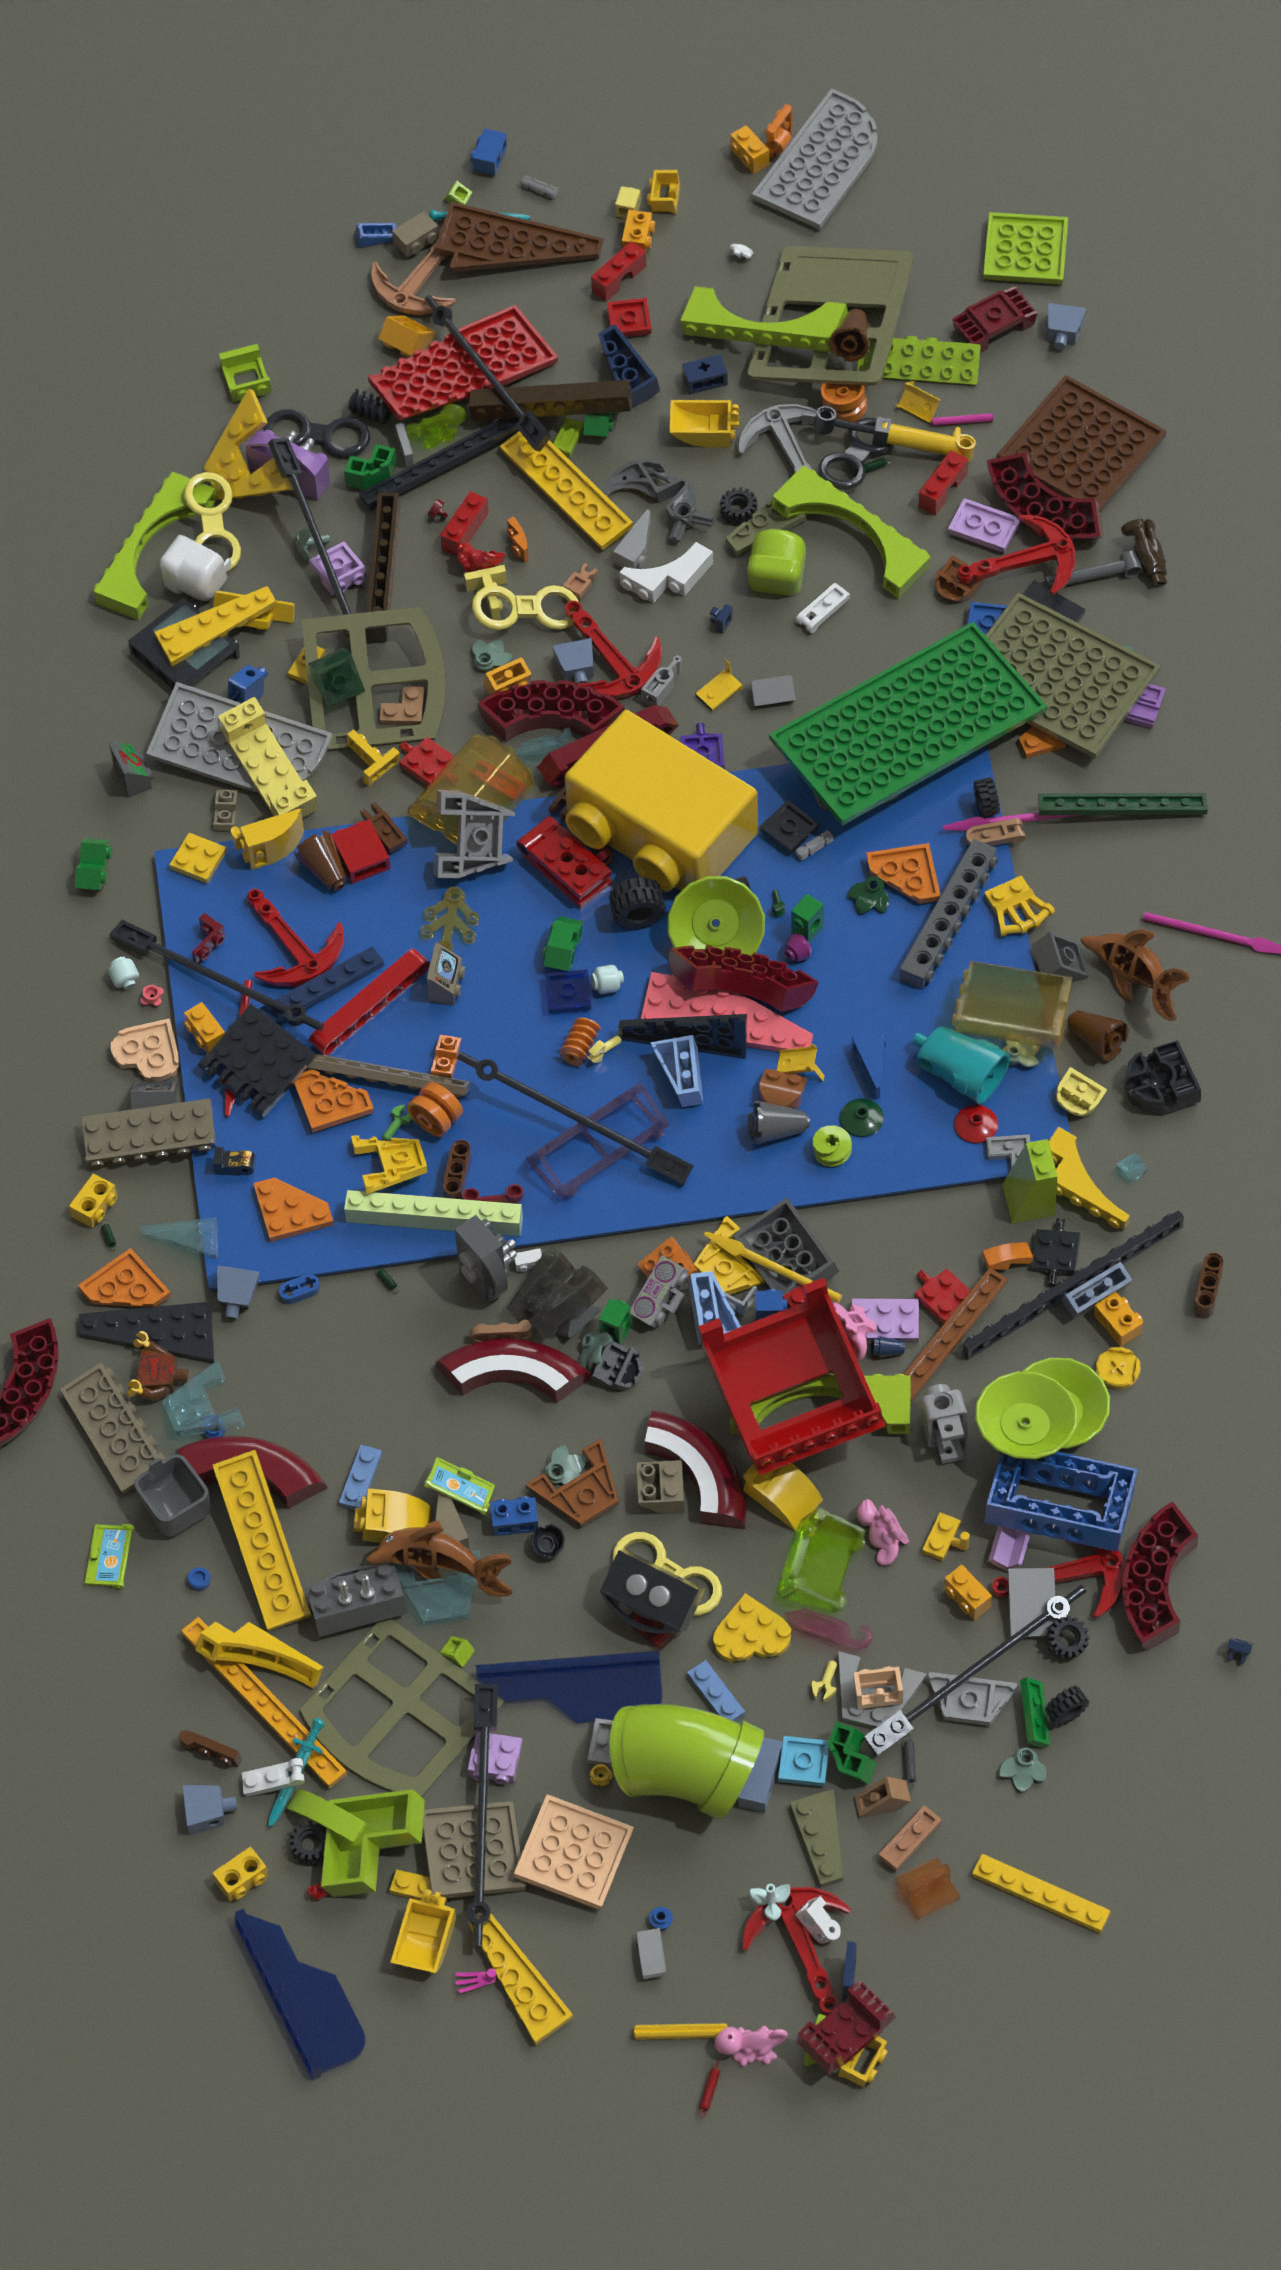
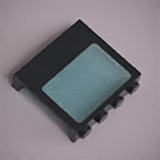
M182 598L128 640L130 653L172 690L176 682L188 686L192 685L230 654L236 659L240 658L238 642L234 638H229L225 635L222 638L214 639L209 646L205 648L202 646L194 651L192 656L171 666L155 637V631L201 613L193 602L189 603L185 598Z

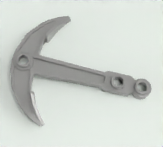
M798 404L776 405L761 411L748 422L742 431L739 441V454H743L749 446L759 439V434L771 430L792 465L794 474L803 465L808 469H812L806 463L788 423L802 420L803 425L814 424L817 410Z

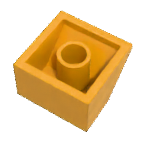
M406 316L386 317L378 339L383 341L385 346L392 349L397 348L401 350L400 353L402 355L411 357L414 351L418 349L423 351L436 336L437 332Z

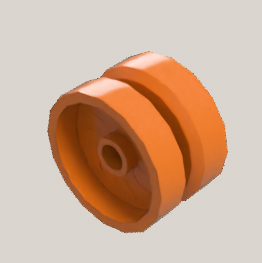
M822 383L823 406L833 408L836 411V419L854 422L866 413L868 404L864 385Z
M427 1082L420 1090L419 1095L415 1096L407 1106L408 1113L412 1119L426 1132L437 1137H443L451 1128V1123H455L463 1114V1108L457 1098L445 1087L434 1082Z

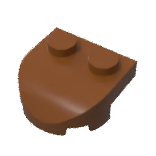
M951 555L942 570L938 569L936 573L937 591L949 601L965 602L976 594L985 579H973L967 584L959 582L957 570L962 565L968 564Z
M766 1068L760 1080L758 1100L797 1109L801 1104V1097L807 1085V1078Z

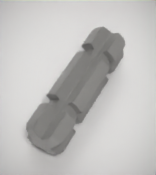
M524 176L521 180L522 187L527 189L530 187V190L542 195L547 194L549 198L554 199L558 193L556 187L551 185L548 187V184L536 179L532 180L529 176Z
M824 831L820 834L821 836H816L805 843V847L801 846L796 849V856L800 860H804L808 857V854L812 855L823 848L824 844L827 845L832 842L833 835L830 831Z

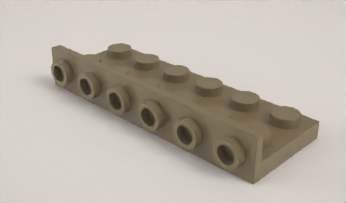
M210 1098L82 1117L86 1152L85 1162L88 1165L91 1164V1167L104 1166V1162L111 1161L113 1164H121L126 1162L125 1159L134 1158V1161L146 1160L147 1156L153 1155L156 1158L167 1157L168 1153L177 1152V1155L189 1154L190 1150L198 1149L199 1152L210 1151L211 1147L217 1146Z
M99 1363L60 1388L118 1487L123 1494H126L135 1488L136 1478L149 1469L150 1462L157 1458L163 1461L166 1457L162 1452L158 1454L156 1451L157 1442L152 1435L147 1436L145 1432L148 1429L141 1417L139 1419L136 1418L135 1413L138 1411L131 1401L127 1402L124 1398L127 1393L122 1385H116L114 1379L117 1377L111 1367L106 1369L102 1363Z

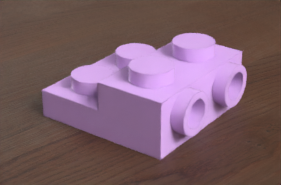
M344 541L326 550L343 593L347 590V587L363 583L367 577L365 566ZM320 555L309 559L311 567L320 576L321 583L331 595H334V590Z
M477 1732L474 1748L471 1751L468 1775L474 1780L479 1781L480 1732ZM490 1733L488 1780L502 1785L515 1783L523 1742L522 1738Z

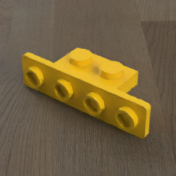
M215 591L214 607L244 595ZM276 600L277 606L248 621L243 626L263 630L268 629L273 620L293 623L295 604Z

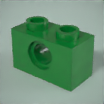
M806 894L791 910V934H800L810 943L824 928V904Z

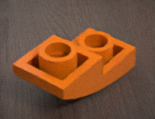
M513 516L507 520L508 529L506 530L510 539L513 540L512 551L517 557H521L524 562H527L528 548L526 536L521 525Z
M440 1035L435 1049V1059L431 1068V1075L453 1078L461 1038Z
M1027 1242L998 1245L982 1252L988 1269L1008 1270L1011 1263L1031 1264L1033 1260V1255Z

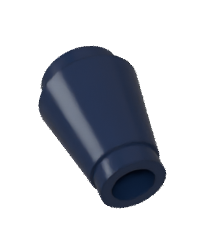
M883 1336L872 1338L871 1354L877 1355V1358L904 1354V1341Z

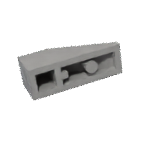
M647 509L613 551L614 564L622 568L639 569L645 565L651 526L650 510Z

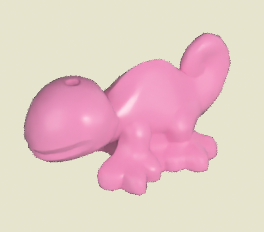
M833 1303L851 1346H853L857 1361H861L865 1357L867 1350L866 1332L874 1333L876 1331V1323L865 1317V1309L858 1307L856 1304H852L850 1312H847L842 1305Z
M863 1500L856 1510L857 1519L863 1526H870L869 1540L873 1546L880 1548L877 1554V1563L881 1566L890 1565L898 1555V1542L901 1541L907 1544L909 1543L908 1537L889 1508L885 1509L881 1505L878 1512L871 1500Z
M762 2026L757 2031H745L742 2027H739V2029L727 2027L717 2034L715 2048L722 2054H735L733 2056L734 2061L739 2062L742 2067H745L747 2063H753L754 2060L769 2065L771 2061L777 2058V2055L771 2049L783 2043L788 2038V2033L783 2029L769 2030L766 2026Z

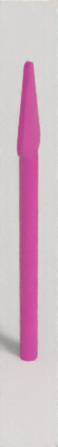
M1039 812L985 819L977 816L944 825L942 828L943 830L967 831L974 826L1015 818L1021 819V822H1031L1080 815H1039Z
M1148 912L1144 914L1143 920L1250 946L1257 952L1281 954V945L1262 937L1253 939Z

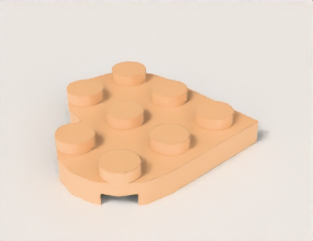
M170 1018L123 1029L118 1032V1036L114 1038L113 1042L111 1041V1054L119 1067L122 1069L137 1068L145 1081H163L177 1075L179 1055Z

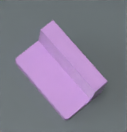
M998 1526L988 1561L1004 1571L1021 1566L1031 1533Z

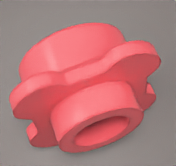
M155 985L144 987L141 1003L143 1005H161L163 989Z

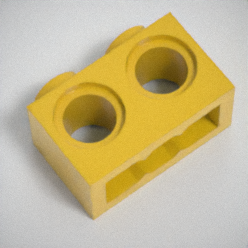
M93 1173L69 1205L71 1217L94 1228L97 1222L99 1223L103 1220L108 1207L113 1206L117 1200L115 1185Z
M251 1846L212 1873L214 1882L230 1902L235 1899H241L249 1889L261 1885L268 1877L266 1865ZM249 1867L257 1868L254 1872L246 1871ZM230 1880L238 1881L235 1885H227Z

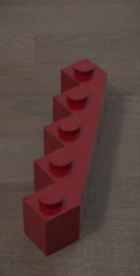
M652 705L635 713V715L669 736L679 726L667 707ZM609 726L546 755L537 766L549 786L562 788L565 785L566 773Z

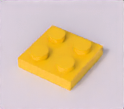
M188 833L169 866L173 871L208 884L225 856L227 849L225 846Z

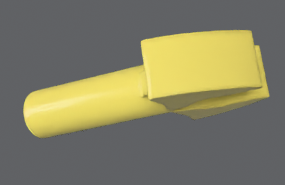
M615 1036L605 1043L599 1040L589 1050L591 1055L587 1057L593 1063L601 1062L604 1053L620 1044L621 1038Z
M835 1661L828 1662L822 1681H812V1693L815 1700L818 1692L823 1688L826 1691L823 1703L830 1700L836 1694V1687H831L830 1685L837 1667Z

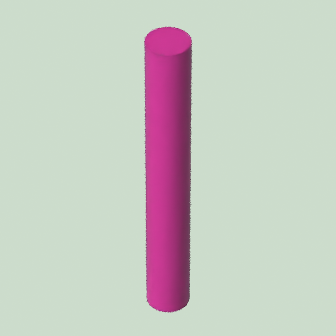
M993 413L932 418V425L993 421Z

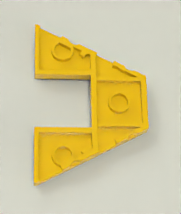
M251 389L247 390L204 465L206 472L216 473L230 484L233 493L232 499L293 490L289 478L282 479L274 457L250 475L238 447L268 424L256 394ZM211 482L212 487L216 490L217 499L223 501V490L218 484Z

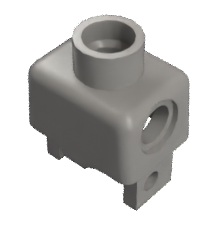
M945 1384L931 1386L924 1392V1397L922 1398V1426L928 1447L938 1448L942 1464L963 1460L964 1455L960 1442L967 1439L968 1414L962 1394L958 1389L950 1390L949 1386ZM936 1423H937V1426H938L939 1431H937V1430L934 1428V1425H935ZM951 1450L952 1453L946 1454L944 1451Z

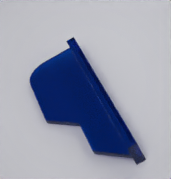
M659 1651L476 1665L477 1680L484 1684H498V1696L505 1700V1702L548 1699L576 1723L595 1722L596 1718L613 1721L616 1713L622 1707L661 1704L662 1702Z
M244 1909L236 1911L234 1924L311 2080L320 2078L321 2073L359 2057L365 2047V2033L336 1975L299 1962L281 1926L248 1915Z

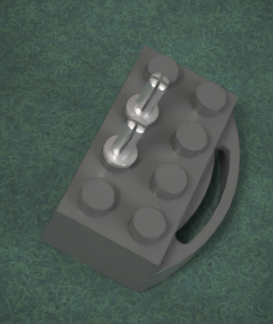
M394 1563L381 1566L371 1565L347 1568L335 1572L319 1582L305 1586L319 1637L407 1614L404 1594Z

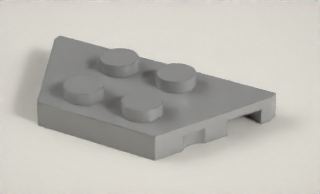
M929 1672L928 1679L935 1693L958 1675ZM971 1677L940 1700L938 1705L944 1720L990 1726L1017 1690V1683Z

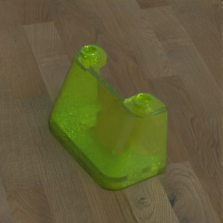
M820 1507L802 1518L796 1529L777 1588V1596L788 1601L834 1613L842 1610L847 1599L845 1598V1593L841 1591V1587L851 1555L856 1551H860L864 1546L865 1539L863 1537L866 1530Z

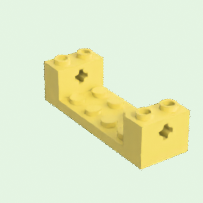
M255 697L218 716L220 731L273 816L301 808L303 818L318 810L315 792L308 781H302L266 724L265 712Z

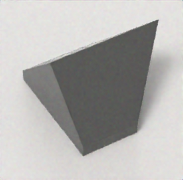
M550 1297L556 1332L558 1335L572 1338L601 1311L600 1307L592 1304Z

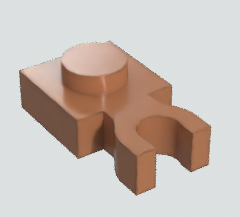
M586 563L581 567L580 573L574 572L563 584L564 588L572 591L579 599L592 586L591 580L598 575L596 568L592 572H586L588 570V564Z

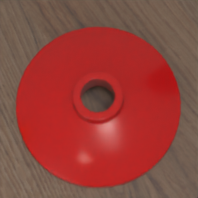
M970 1105L959 1111L954 1125L960 1138L969 1143L979 1144L986 1142L987 1137H994L998 1129V1119L991 1109L982 1105Z

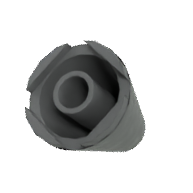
M752 1101L750 1103V1107H753V1113H748L749 1137H754V1140L751 1141L752 1144H761L805 1133L806 1128L810 1126L809 1115H806L805 1111L762 1101Z

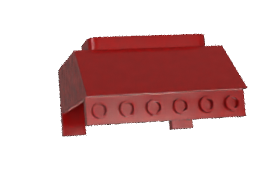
M824 1277L803 1285L804 1303L723 1333V1327L719 1318L698 1326L702 1351L742 1446L759 1476L886 1426L882 1418L881 1407L874 1400L828 1294V1287ZM828 1373H834L843 1394L842 1399L765 1429H760L750 1404Z

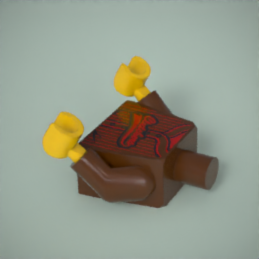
M140 1331L136 1334L141 1341L139 1339L134 1340V1346H144V1349H141L137 1380L133 1379L127 1384L128 1387H132L127 1391L128 1396L133 1397L138 1394V1397L157 1401L169 1394H173L176 1382L188 1383L189 1369H178L176 1357L155 1342L148 1341L147 1333Z

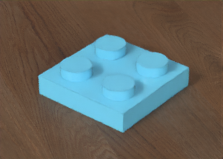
M784 1736L778 1782L825 1787L829 1755L828 1740Z

